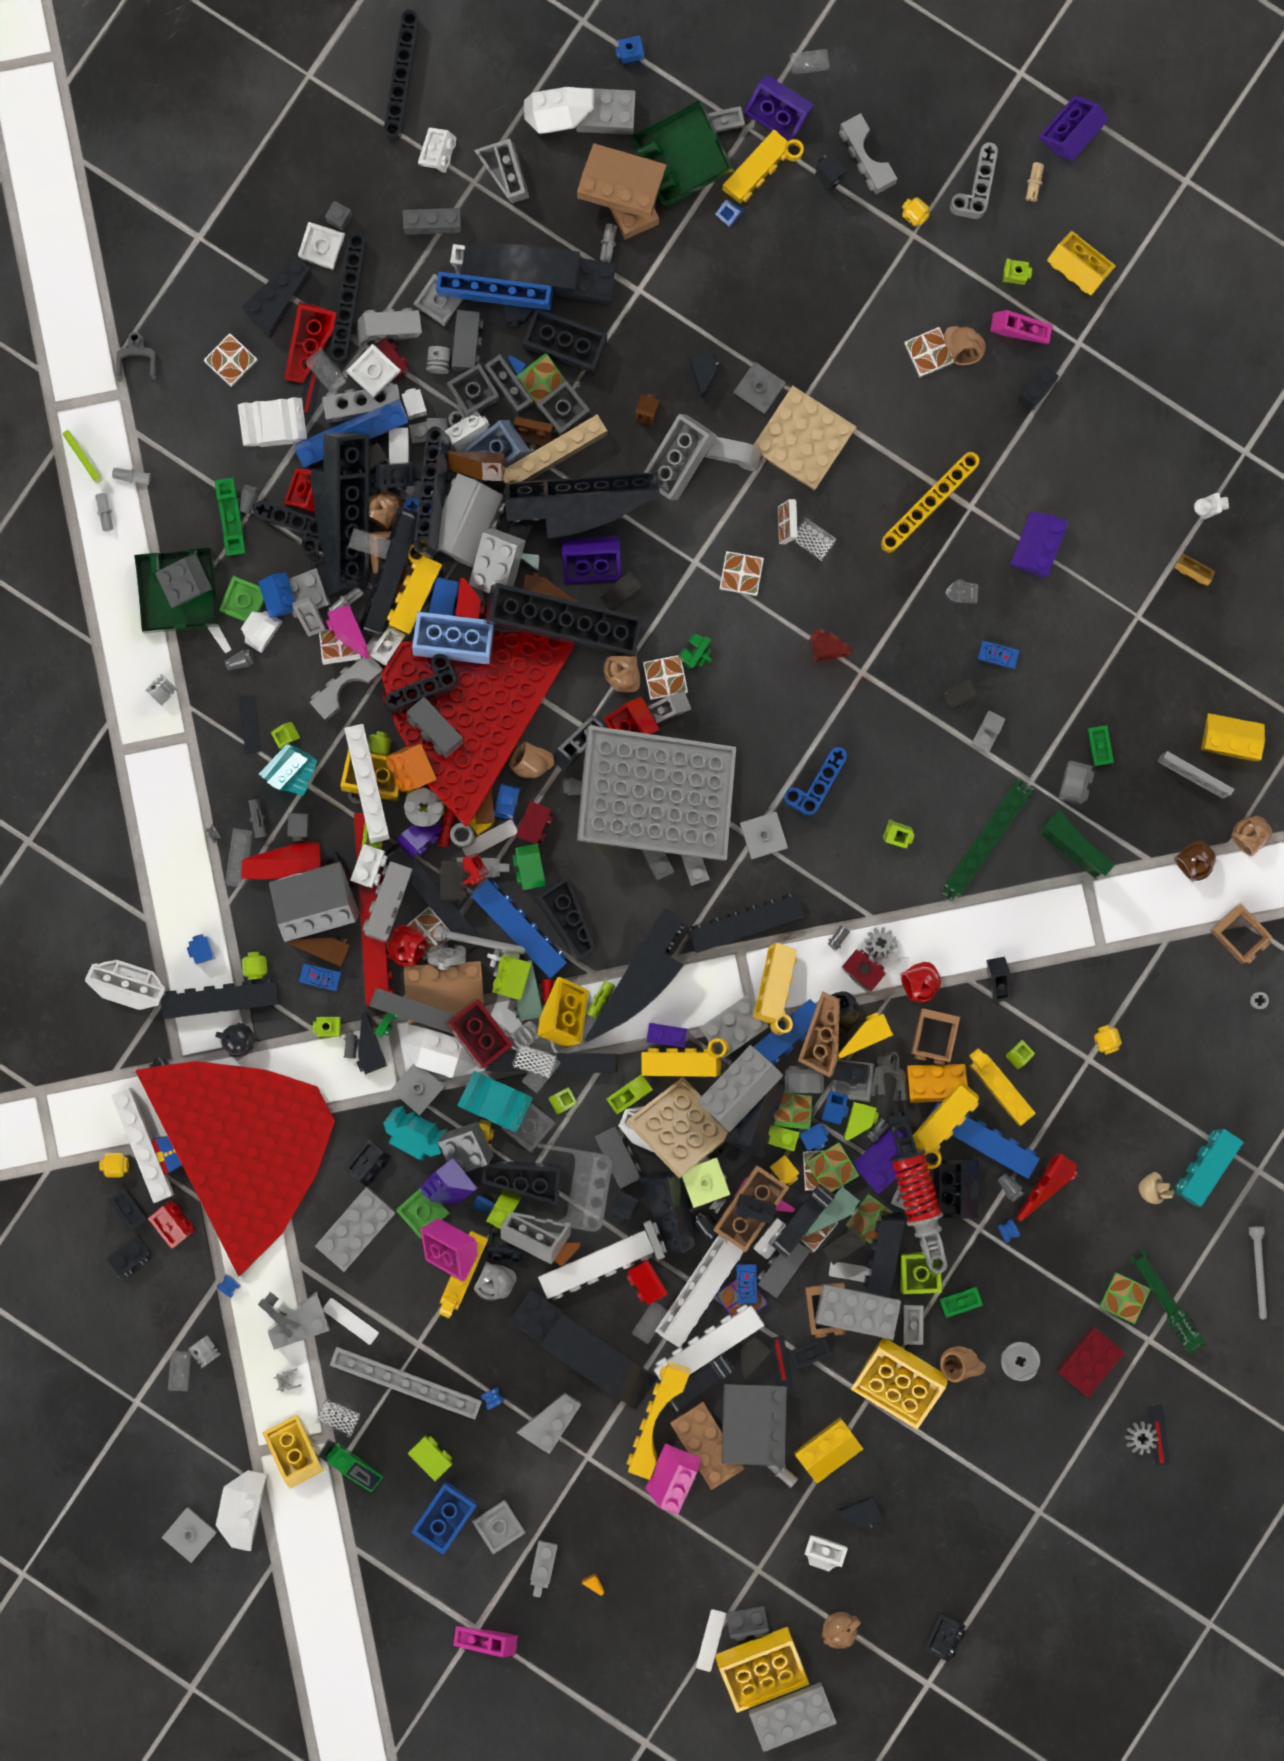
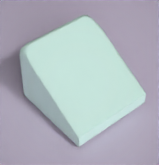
M522 554L521 561L538 572L539 556Z

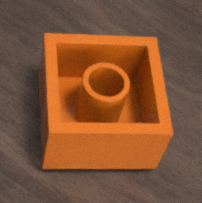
M421 744L408 748L405 747L386 756L387 766L392 771L395 784L401 792L418 789L436 780Z

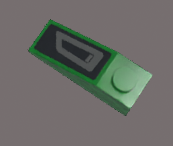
M339 1442L326 1456L328 1464L370 1492L374 1490L383 1478L380 1473Z

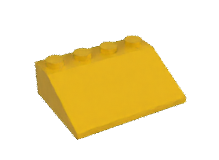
M882 1337L855 1380L851 1390L915 1429H918L945 1390L948 1379L940 1370Z
M788 1627L715 1655L719 1670L737 1713L810 1685Z

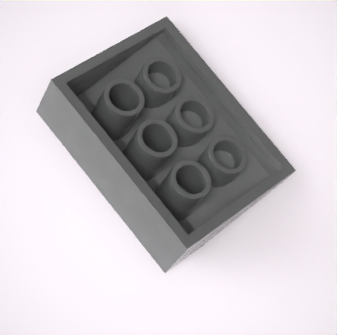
M341 862L269 882L276 919L284 942L354 923L360 915Z
M724 1385L722 1464L785 1466L787 1387Z

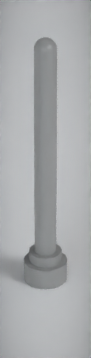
M440 925L435 927L433 940L436 941L450 939L518 954L525 953V948L522 946L450 932Z
M1264 1226L1249 1227V1235L1254 1240L1259 1317L1265 1320L1267 1318L1261 1242L1263 1235H1265Z

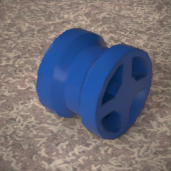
M414 497L408 498L404 502L403 508L418 512L419 499Z
M1012 1219L1008 1220L1004 1225L1000 1224L997 1226L1006 1243L1010 1242L1011 1238L1020 1236Z
M226 1274L223 1282L219 1283L216 1287L232 1298L234 1291L239 1289L241 1284Z
M498 1387L481 1395V1398L487 1403V1409H491L505 1401L499 1395Z

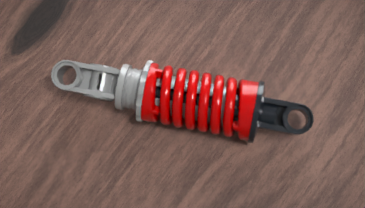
M896 1123L893 1125L891 1133L897 1154L889 1159L894 1166L893 1170L897 1172L895 1177L897 1179L902 1178L897 1181V1184L902 1186L899 1188V1192L905 1193L901 1195V1199L907 1200L903 1202V1206L910 1207L905 1210V1214L909 1215L907 1225L914 1226L916 1231L915 1237H920L921 1248L928 1268L934 1273H942L947 1268L944 1247L939 1235L942 1228L938 1223V1219L943 1216V1213L940 1210V1206L937 1205L938 1199L935 1197L936 1191L933 1190L934 1184L931 1183L932 1177L929 1175L930 1169L927 1168L928 1162L924 1161L926 1159V1150L924 1148L916 1149L912 1131L908 1125ZM900 1127H905L906 1134L903 1137H898L897 1130ZM940 1259L941 1266L936 1269L933 1268V1261Z

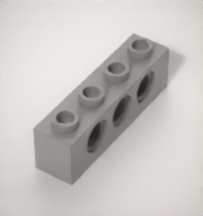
M390 382L378 394L386 396V399L381 403L377 402L376 397L373 398L365 389L359 391L349 389L342 394H337V392L326 394L325 397H322L327 423L354 419L400 399L398 385ZM360 398L367 399V403L363 406H359L357 401ZM342 401L348 402V406L345 409H340L338 405Z

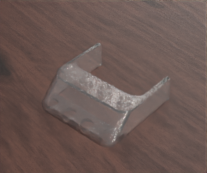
M538 1143L537 1147L569 1152L575 1157V1168L567 1214L564 1219L553 1220V1222L562 1224L568 1222L571 1223V1228L586 1231L599 1230L604 1220L612 1172L611 1158L605 1154ZM535 1217V1219H540V1220H546V1221H547L546 1218Z

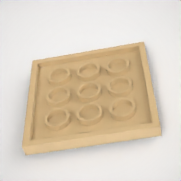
M792 386L754 443V446L762 452L761 457L815 491L856 429V426Z
M684 1077L627 1120V1124L678 1178L722 1145L728 1133V1130L697 1102L702 1096Z

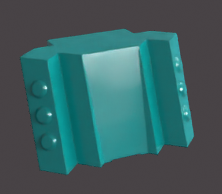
M286 744L259 775L276 789L304 796L318 760L311 754L293 745Z
M474 1071L457 1106L517 1133L533 1097Z
M405 1106L394 1108L383 1122L386 1133L392 1136L388 1143L423 1161L426 1155L431 1157L442 1153L438 1141L443 1133L448 1132V1129L438 1131L436 1122L431 1123L419 1117L416 1112L407 1114Z

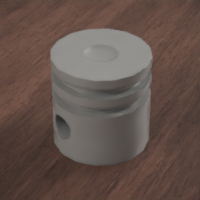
M442 346L428 347V367L426 370L436 374L449 373L451 349Z
M160 674L161 677H157V681L154 680L145 690L162 706L171 697L170 694H174L173 691L178 689Z
M463 823L456 824L450 832L451 840L460 848L470 847L476 838L474 830L470 826L467 828Z
M205 1336L188 1349L195 1360H199L198 1364L201 1363V1368L220 1355V1352H216L218 1351L217 1348L214 1349L215 1345L208 1336Z

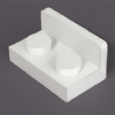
M429 128L418 164L437 168L441 172L446 173L452 151L456 145V137L448 130Z
M363 844L350 881L370 888L378 885L381 877L378 874L380 867H384L387 861L386 852Z
M775 1218L772 1225L770 1224L752 1248L766 1259H769L776 1250L771 1245L784 1229L785 1224L778 1218Z

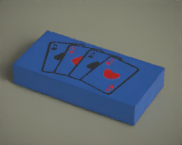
M982 641L977 660L1015 669L1020 650Z
M303 963L299 982L337 991L341 972Z
M736 1264L737 1303H757L756 1264Z

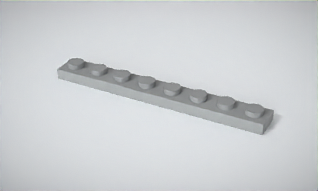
M336 1347L330 1363L332 1367L474 1420L482 1400L340 1347Z

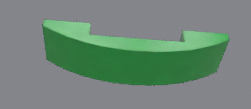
M234 478L215 480L226 556L246 553Z

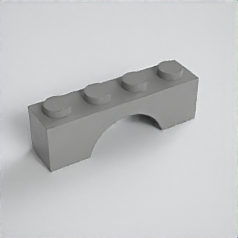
M860 113L841 124L839 135L843 142L846 141L849 145L848 151L852 158H856L860 173L865 174L869 189L871 191L874 190L875 194H878L895 185L897 177L888 162H876L866 154L863 143L869 135L870 129Z
M370 654L367 659L361 656V659L354 660L356 662L354 665L345 667L340 672V677L336 680L334 678L325 685L326 689L322 692L320 690L311 697V705L325 721H328L341 710L339 694L345 685L353 681H363L371 684L382 674L383 669Z

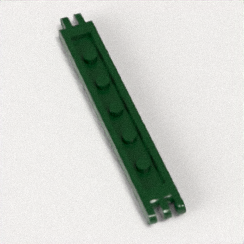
M1018 777L945 883L944 887L946 890L942 895L946 897L949 891H951L950 901L956 895L958 897L961 896L1034 790L1033 786L1029 787L1028 791L1024 790L1028 785L1026 781L1021 787L1018 786L1022 781L1020 777Z

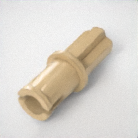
M1033 163L1031 176L1027 181L1029 185L1025 199L1028 201L1029 199L1032 202H1037L1038 200L1037 197L1040 185H1042L1041 178L1044 168L1042 163Z

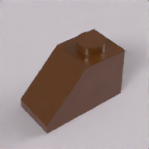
M651 394L641 395L635 411V421L653 426L660 400Z

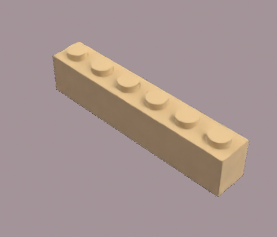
M595 415L505 468L502 479L504 485L506 486L508 482L530 481L607 436V429L599 416Z

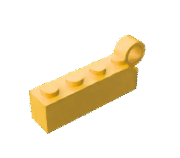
M773 130L723 184V191L739 205L742 201L747 202L752 196L754 188H760L765 182L764 178L768 173L771 175L777 169V163L780 160L784 161L787 158L790 161H797L802 157L803 144L795 139L787 142L779 133ZM790 146H797L800 149V153L791 155L788 152V148Z
M414 544L411 545L407 556L413 563L411 568L414 571L411 576L407 575L403 583L406 588L403 593L399 592L395 603L398 605L395 611L391 609L387 620L390 621L389 626L408 635L417 619V612L421 611L442 564L424 556L418 560L413 559L410 551L414 548Z
M777 942L768 947L753 1018L770 1023L773 1033L783 1035L788 1033L793 1026L791 1018L785 1014L784 1007L789 998L788 988L793 980L792 970L797 962V949ZM779 1019L785 1024L784 1030L778 1026Z
M723 1038L713 1039L709 1042L708 1048L703 1049V1052H696V1048H685V1052H678V1048H666V1052H659V1048H648V1052H642V1076H721V1057L728 1054L729 1043ZM717 1041L721 1042L724 1047L721 1054H717L714 1051V1044Z
M978 1048L969 1055L973 1061L969 1065L1017 1125L1021 1126L1036 1114L986 1053L984 1054Z
M962 1081L959 1082L913 1134L917 1149L924 1148L926 1155L934 1153L938 1156V1160L935 1163H928L927 1168L929 1169L937 1168L941 1163V1153L939 1151L941 1146L939 1144L944 1139L947 1141L953 1134L952 1129L956 1125L960 1126L965 1121V1115L968 1111L973 1112L979 1105L977 1102L979 1096Z
M472 1230L469 1236L475 1238L477 1242L478 1255L466 1280L462 1282L452 1275L440 1300L442 1307L439 1311L440 1315L450 1318L453 1309H459L489 1239Z

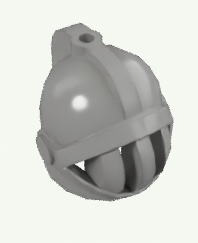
M485 1261L473 1290L485 1300L493 1301L499 1298H506L511 1293L515 1284L516 1274L507 1267L490 1264Z

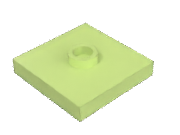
M717 1158L695 1165L682 1176L694 1208L730 1195Z

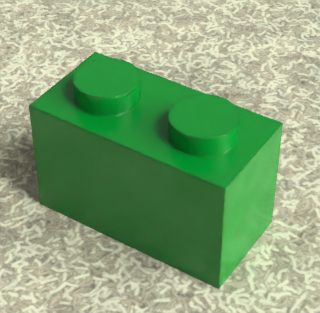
M538 844L515 848L516 855H513L514 866L519 867V872H516L518 884L522 883L523 890L546 886Z

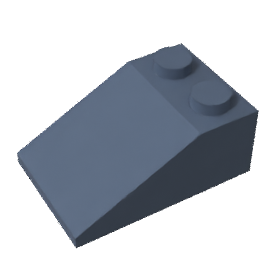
M499 420L461 452L504 453L505 468L520 460L530 450L510 420ZM474 478L476 481L482 484L487 481Z

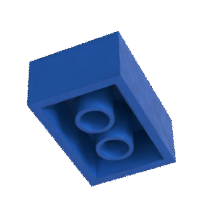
M445 1481L411 1533L444 1555L477 1506V1502Z

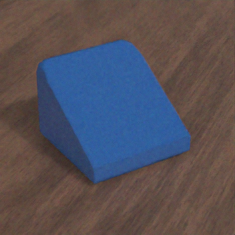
M729 198L725 200L715 215L730 227L744 209Z
M509 355L508 362L517 376L526 369V364Z
M478 1195L473 1204L474 1209L487 1216L490 1215L495 1206V1202L482 1195Z

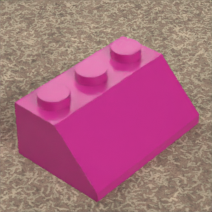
M439 1218L420 1228L425 1260L462 1282L466 1280L478 1255L475 1238Z
M668 1444L664 1445L645 1488L660 1508L676 1515L679 1514L697 1474L701 1458Z

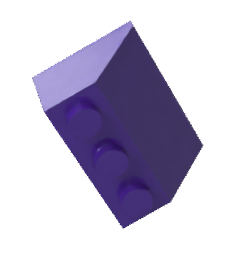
M766 75L759 82L744 113L771 131L775 130L785 140L790 141L796 137L806 122L814 104L774 78Z
M1075 95L1040 134L1039 139L1060 157L1073 161L1109 119L1099 104Z
M1030 512L1010 565L1046 578L1051 570L1068 521L1048 514Z
M619 536L562 539L564 584L621 581Z
M891 1129L852 1163L856 1171L877 1194L881 1193L896 1179L895 1174L897 1172L893 1170L894 1166L889 1159L897 1154ZM897 1130L898 1137H903V1135Z
M453 1158L419 1186L422 1195L431 1202L458 1205L477 1189Z

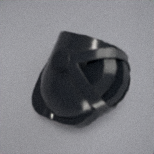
M840 991L832 994V996L840 999L839 1036H847L851 1027L859 1019V1004L853 994L847 991Z
M238 1022L225 1028L222 1033L216 1031L215 1037L220 1039L222 1048L231 1057L242 1058L254 1051L253 1048L257 1047V1043H255L257 1038L246 1024Z

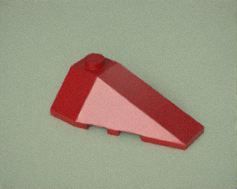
M303 302L298 303L285 380L299 383L304 382L333 332L337 312L317 305Z
M298 842L242 859L241 879L278 880L320 868L319 842Z
M1055 1153L1015 1219L1022 1221L1067 1184L1069 1180L1072 1181L1078 1173L1076 1170L1078 1166L1064 1155Z

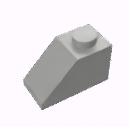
M680 692L663 698L648 706V709L655 722L659 724L691 710L685 692Z

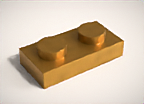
M1183 553L1175 565L1179 572L1194 578L1198 583L1206 586L1210 584L1215 574L1214 570Z

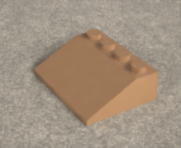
M593 143L577 190V198L651 219L666 164Z
M481 961L466 962L461 965L456 964L449 966L445 970H440L438 966L432 964L404 967L405 994L408 999L456 1014L474 999H479L484 1005ZM408 1019V1025L421 1024Z

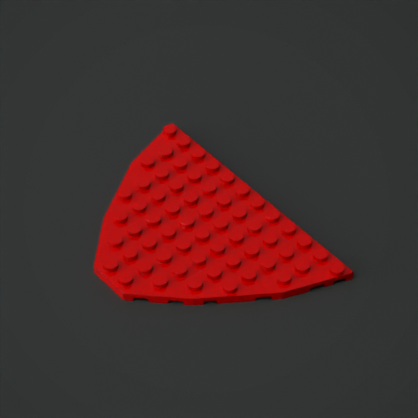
M494 629L490 665L449 660L456 675L457 687L453 692L429 701L463 738V745L447 758L442 754L439 756L432 748L434 745L430 741L426 742L421 737V731L417 727L413 728L408 723V710L399 714H392L395 726L406 747L421 744L436 777V780L426 785L467 828L576 646L575 644L520 631L500 632ZM413 641L401 642L383 670L381 677L386 694L434 675L432 658L413 656ZM439 662L436 666L442 668L445 666V663ZM445 679L443 681V683L447 685L453 682L451 679ZM428 686L425 690L431 692L435 687ZM410 693L407 697L414 699L417 694Z
M202 1061L135 1070L238 1277L241 1276L283 1234L318 1173L335 1122L318 1086L267 1069Z

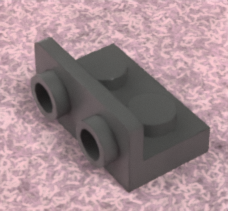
M764 1605L726 1612L730 1638H734L735 1641L744 1640L749 1635H754V1637L765 1636V1632H769Z

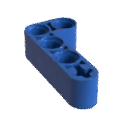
M840 747L832 749L807 794L797 788H789L784 794L785 803L804 815H813L818 810L847 758L846 751ZM841 753L840 757L842 760L839 759L835 766L827 763L828 761L830 763L833 762L835 758L833 754ZM826 768L831 769L833 777L826 778L823 775V770ZM821 785L824 788V793L821 795L816 794L814 786ZM795 792L798 795V800L795 802L788 800V793ZM805 802H812L815 806L814 810L807 811L804 808Z

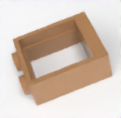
M1241 903L1237 904L1210 930L1241 964L1251 963L1257 957L1255 953L1261 949L1263 951L1271 944L1269 940L1272 936ZM1239 915L1262 937L1243 956L1221 933Z
M922 1008L911 1054L915 1055V1059L926 1061V1058L934 1059L933 1063L940 1065L950 1062L960 1017ZM925 1018L952 1024L945 1056L918 1050Z
M842 1282V1283L828 1284V1285H833V1286L845 1288V1285H844L843 1282ZM822 1285L805 1287L811 1335L819 1338L826 1337L827 1333L834 1332L835 1335L846 1334L845 1329L836 1327L816 1328L812 1295L821 1294Z

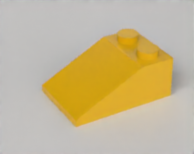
M558 977L540 1016L537 1035L566 1048L582 1043L589 990Z
M876 1012L867 1016V1021L859 1026L838 1052V1059L892 1036L893 1034L884 1014L879 1015Z
M298 1415L262 1432L283 1481L289 1489L325 1471Z

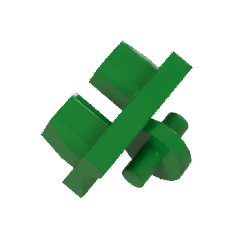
M695 633L691 635L688 643L695 647L694 650L690 652L684 648L678 656L685 663V667L689 669L694 668L696 663L701 667L704 662L711 663L712 659L709 657V654L712 650L706 648L711 641L710 638L707 636L702 637Z

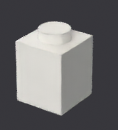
M412 388L406 390L405 394H402L409 420L427 415L420 389Z

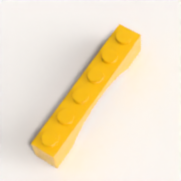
M668 1361L667 1366H662L659 1377H662L660 1384L656 1383L652 1393L655 1395L654 1401H649L646 1409V1412L649 1413L647 1419L643 1418L639 1429L642 1430L640 1437L636 1436L633 1447L636 1449L634 1454H629L626 1463L629 1465V1473L650 1480L658 1457L653 1441L654 1423L663 1407L672 1398L683 1392L690 1374V1368Z

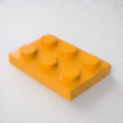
M965 1064L907 1066L910 1103L943 1102L960 1081L967 1085Z

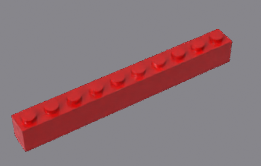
M354 813L357 860L362 849L365 826L364 813ZM380 867L379 874L381 877L379 883H383L385 876H382V867ZM358 884L366 1006H370L375 988L393 993V988L390 989L389 981H392V969H388L391 955L387 951V943L365 936V931L363 930L366 919L369 920L371 916L369 909L372 901L376 902L378 894H375L378 885L370 888Z

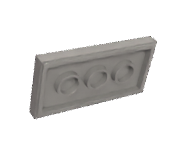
M1168 751L1160 755L1158 759L1160 764L1222 799L1230 796L1234 791L1232 787Z

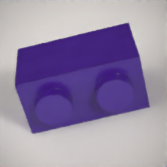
M437 823L429 827L413 824L399 836L396 843L410 858H413L416 854L420 856L427 850L426 846L429 843L433 845L440 839L438 835L443 829Z
M649 1023L646 1042L684 1048L687 1028Z

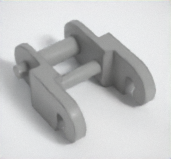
M297 1368L282 1372L283 1375L278 1373L276 1377H273L278 1382L279 1388H277V1391L283 1392L285 1388L288 1391L302 1387L301 1384L291 1386L289 1383L288 1373L298 1371ZM281 1377H285L287 1386L282 1385Z

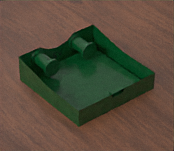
M699 100L670 117L631 135L642 158L666 164L658 196L662 204L668 207L734 171L706 108Z
M211 548L134 555L141 628L144 634L220 627L214 552ZM196 554L212 590L185 604L171 608L155 573L185 557Z
M1060 809L1053 815L1051 814L1037 831L1096 880L1106 877L1115 866L1111 860L1081 836Z

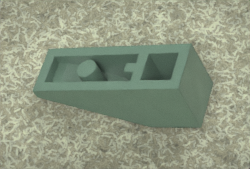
M532 960L528 961L531 963L522 998L521 1000L517 999L518 1007H514L516 1019L520 1018L521 1022L540 1018L542 1014Z
M843 1187L839 1188L834 1194V1199L822 1211L805 1236L807 1237L847 1218L849 1215L852 1217L859 1209L857 1204L860 1201Z

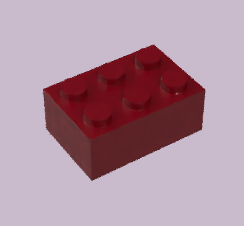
M479 999L472 1000L444 1022L479 1069H484L513 1046V1043Z
M1091 1326L1055 1371L1089 1398L1125 1352L1099 1330Z

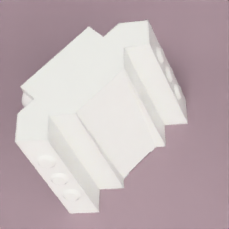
M293 397L273 401L244 402L238 405L243 446H276L293 444V442L307 439L302 398Z

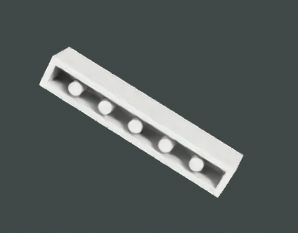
M364 725L344 728L370 843L388 840L389 834Z
M127 1088L112 1094V1100L153 1203L174 1196L175 1194L167 1175H164L151 1141L153 1139L133 1089Z
M644 1230L545 1273L538 1278L547 1299L552 1297V1300H556L563 1296L562 1292L567 1290L574 1292L580 1289V1285L585 1282L590 1285L599 1281L598 1277L603 1274L608 1277L617 1273L616 1269L623 1266L626 1269L633 1266V1261L641 1259V1261L651 1258V1253H654V1250Z
M718 1235L655 1331L680 1348L687 1340L693 1327L698 1323L703 1312L708 1308L715 1294L718 1293L724 1280L730 1275L732 1268L739 1261L744 1251L721 1235Z
M745 1304L736 1310L738 1313L733 1317L728 1315L720 1321L722 1324L716 1328L713 1325L704 1331L705 1335L701 1338L696 1336L688 1342L689 1346L682 1349L680 1347L672 1352L673 1356L669 1359L664 1357L655 1363L657 1367L654 1368V1371L659 1377L662 1366H667L668 1361L690 1368L691 1374L763 1327V1321L752 1305L747 1306Z

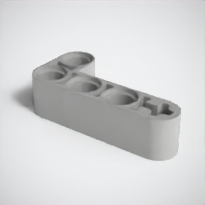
M985 143L982 146L971 195L956 194L952 198L950 210L953 214L973 219H979L984 216L998 154L995 144ZM986 151H990V157L988 161H985L987 156ZM985 168L989 171V174L983 175L980 170ZM983 187L986 192L979 193L976 188ZM960 201L964 207L958 208L954 203ZM980 205L982 207V211H975L973 209V206Z
M716 437L704 457L735 463L743 469L757 471L762 452L756 446L749 443Z

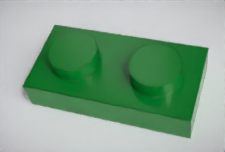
M1107 725L1088 728L1094 767L1113 764Z
M387 1012L374 1034L379 1037L387 1036L393 1027L390 1025L394 1018L398 1019L399 1016Z
M977 1287L939 1299L946 1318L983 1306Z

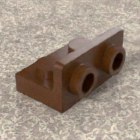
M515 417L514 427L525 443L544 446L551 442L553 424Z

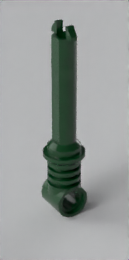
M1140 1250L1143 1257L1135 1260L1131 1256L1130 1263H1135L1167 1313V1325L1176 1328L1174 1331H1178L1177 1336H1181L1179 1339L1188 1354L1191 1355L1204 1347L1206 1343L1197 1329H1193L1194 1325H1190L1191 1320H1187L1189 1318L1188 1311H1184L1183 1308L1177 1306L1145 1256L1148 1253Z

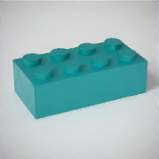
M1225 1129L1211 1131L1207 1137L1208 1143L1197 1152V1160L1195 1163L1191 1162L1186 1169L1187 1175L1184 1179L1181 1178L1175 1186L1177 1188L1175 1193L1195 1206L1201 1207L1243 1144L1242 1140Z

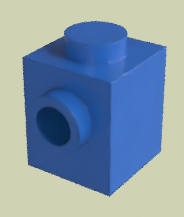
M640 36L618 40V47H615L617 59L621 58L622 64L644 60Z
M203 934L192 937V941L188 942V955L190 958L193 957L195 964L198 965L216 959L208 936L204 937Z
M829 1091L822 1120L841 1124L842 1118L847 1117L849 1107L846 1106L848 1095Z
M820 1123L810 1127V1130L806 1129L799 1133V1137L807 1151L813 1148L817 1151L825 1147V1142L828 1141L827 1136H829L825 1125L821 1126Z

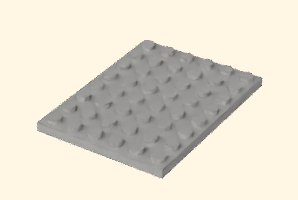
M589 725L587 727L577 841L722 861L727 860L736 747Z

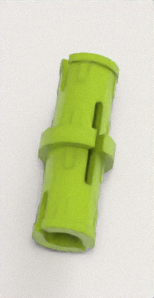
M606 980L603 981L597 995L595 994L593 997L594 1000L586 1012L587 1015L594 1019L598 1018L615 987L614 984Z

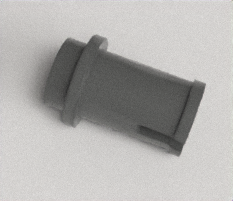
M840 925L833 937L828 939V945L836 951L838 948L841 949L840 945L850 934V931Z
M346 1034V1037L343 1038L345 1040L343 1058L356 1059V1044L359 1039H357V1035Z
M879 1118L876 1124L866 1131L867 1134L865 1136L873 1143L879 1141V1136L889 1127V1124L885 1123L886 1121L882 1118Z

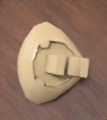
M1157 1172L1150 1173L1139 1183L1140 1195L1152 1204H1160L1166 1198H1173L1175 1193L1173 1190L1169 1191L1170 1184L1164 1183L1161 1175Z

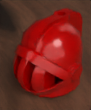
M399 925L392 931L387 941V951L398 965L404 967L415 966L426 950L428 939L414 928Z
M930 962L915 964L900 974L901 983L910 1001L926 1003L940 989V976L936 967Z

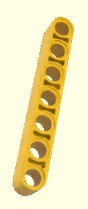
M973 452L966 453L885 534L881 541V547L885 552H894L975 471L979 464L978 455ZM970 458L974 461L975 465L967 466L965 460ZM959 472L961 479L955 480L952 477V473ZM945 485L948 488V492L941 493L938 487ZM928 498L933 499L935 505L929 507L926 505L925 500ZM919 512L922 519H913L912 513ZM899 526H907L908 532L905 534L901 533ZM893 539L895 546L888 547L885 540Z

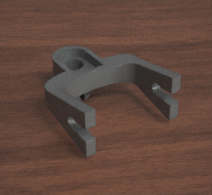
M136 331L128 335V348L117 351L116 377L118 381H122V360L129 356H146L151 359L150 376L153 381H156V354L154 350L144 348V339Z
M887 1052L885 1055L880 1054L877 1057L879 1066L875 1068L870 1095L876 1096L877 1091L878 1095H886L884 1074L889 1073L897 1080L892 1101H900V1096L902 1101H908L906 1073L899 1069L898 1054L896 1052Z
M269 1292L265 1299H261L258 1306L267 1312L285 1335L290 1338L293 1333L290 1329L286 1328V1325L290 1324L291 1327L297 1329L300 1324L285 1317L286 1313L274 1307L279 1298L272 1292Z

